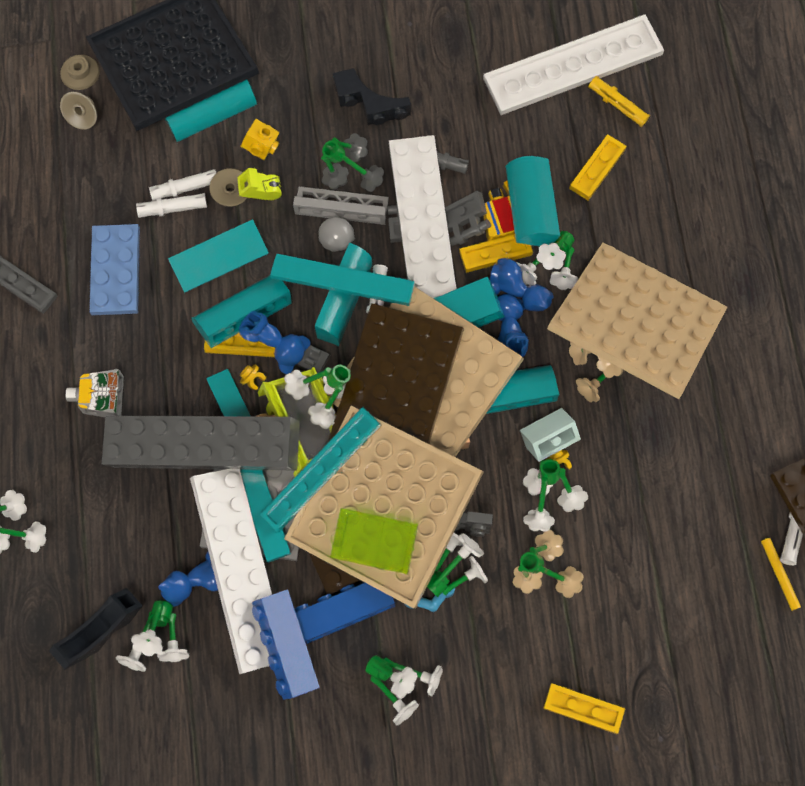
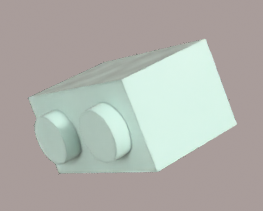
M562 408L520 430L526 448L538 462L581 440L575 421Z

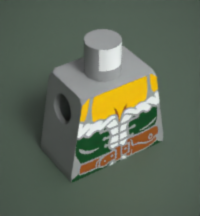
M119 369L83 374L80 376L79 387H67L66 400L67 402H78V408L84 414L100 417L121 416L124 376Z

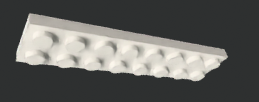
M642 15L485 73L483 79L500 114L503 115L589 83L595 76L602 78L661 56L664 49L646 15Z
M433 135L389 140L407 280L415 281L416 288L434 299L456 290L435 137Z
M225 469L192 476L190 480L239 674L269 666V654L260 638L261 629L258 621L253 616L252 602L270 596L272 592L240 469Z

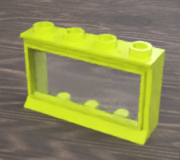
M313 367L311 370L301 372V374L308 378L317 374ZM284 378L263 382L257 392L259 397L267 396L269 403L266 406V411L268 415L275 414V417H292L300 421L297 471L293 473L294 477L329 442L328 439L333 425H330L328 429H324L320 425L313 424L310 420L311 415L308 413L310 406H315L319 402L327 404L330 396L324 392L322 378L308 384L309 394L300 400H295L292 395L285 391L286 382Z

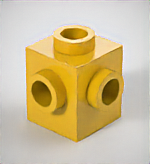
M255 119L246 133L241 147L251 152L254 156L265 160L268 153L273 155L278 147L279 142L276 139L280 132Z

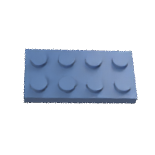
M138 224L92 226L91 315L138 313L140 227Z

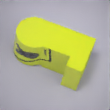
M248 168L237 177L239 196L275 200L282 196L280 178L277 175H265L257 173V169Z

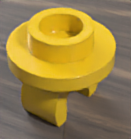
M256 364L252 367L248 365L240 373L242 377L240 383L243 385L247 383L249 388L257 390L258 387L254 384V378L259 377L260 380L265 381L266 376L261 372H257L259 367Z
M560 450L546 458V460L552 459L557 461L559 465L564 463L568 469L572 468L571 462L567 459L569 457L567 450Z

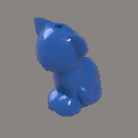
M501 258L494 264L490 282L496 295L503 291L514 297H522L523 306L528 311H544L551 306L552 299L554 298L553 293L541 285L535 284L527 287L523 282L522 270L515 261Z
M510 294L498 296L505 317L498 319L502 321L497 340L524 357L528 350L529 339L522 332L521 326L517 322L525 310L521 299H517Z
M251 311L239 326L242 338L251 342L259 341L275 348V359L278 362L280 371L284 374L292 372L294 365L302 361L304 351L310 346V340L305 336L290 334L282 338L278 329L268 323L267 317L256 311Z
M209 551L205 555L206 561L193 568L188 575L180 571H173L159 585L161 595L173 607L180 605L187 599L194 586H201L213 592L218 591Z

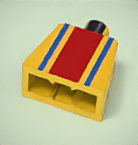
M501 188L489 191L488 194L491 201L485 203L487 214L483 215L484 220L488 219L491 223V227L486 229L487 241L515 234L510 196L504 197Z

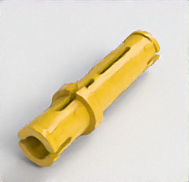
M595 76L588 87L603 97L604 102L611 103L640 127L649 119V114L617 92L616 87L609 86L598 76Z

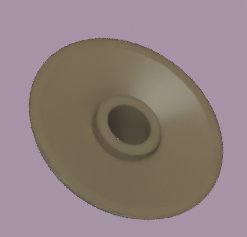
M75 55L65 61L61 68L60 76L67 87L74 90H83L91 87L98 80L100 68L92 57Z
M69 92L62 97L60 101L61 113L70 125L78 129H89L95 124L97 112L93 101L88 96L79 92Z
M231 168L217 172L211 179L209 186L213 199L224 206H236L243 203L248 197L239 196L237 177L243 172ZM228 188L234 189L231 192L227 191Z

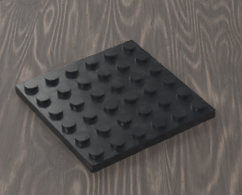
M164 0L86 36L92 51L136 131L259 74L258 67L216 0Z

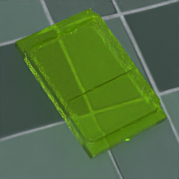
M343 508L340 509L330 558L403 574L409 573L419 524Z

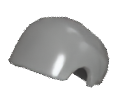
M340 217L326 219L318 231L320 243L325 249L332 252L345 250L348 244L354 241L355 238L353 227L346 219Z

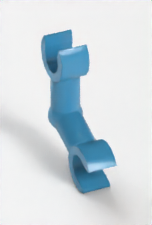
M455 588L446 596L443 593L439 597L435 595L432 600L421 597L417 606L435 612L445 598L451 597L454 594Z

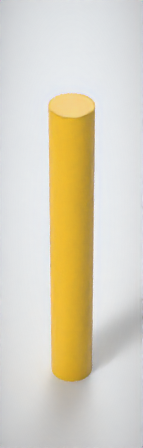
M771 538L762 540L761 543L791 610L800 608V603Z

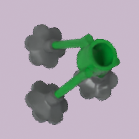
M354 133L349 139H345L344 142L333 138L324 144L321 159L326 163L327 167L323 170V185L335 190L339 186L347 184L349 171L346 167H341L337 163L345 161L361 173V188L372 192L382 184L384 170L381 167L378 168V166L373 165L368 170L356 164L360 161L361 157H365L368 153L366 138Z

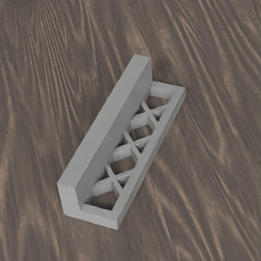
M299 187L298 194L294 197L293 206L295 214L323 218L340 217L349 221L385 225L389 197ZM303 194L313 195L314 198H305ZM332 197L335 198L337 201H331L326 199ZM351 200H357L360 204L348 202ZM374 202L383 203V207L373 206L371 204H373Z

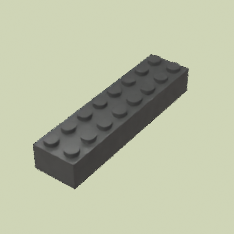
M106 416L102 464L114 468L297 471L300 421L292 417Z

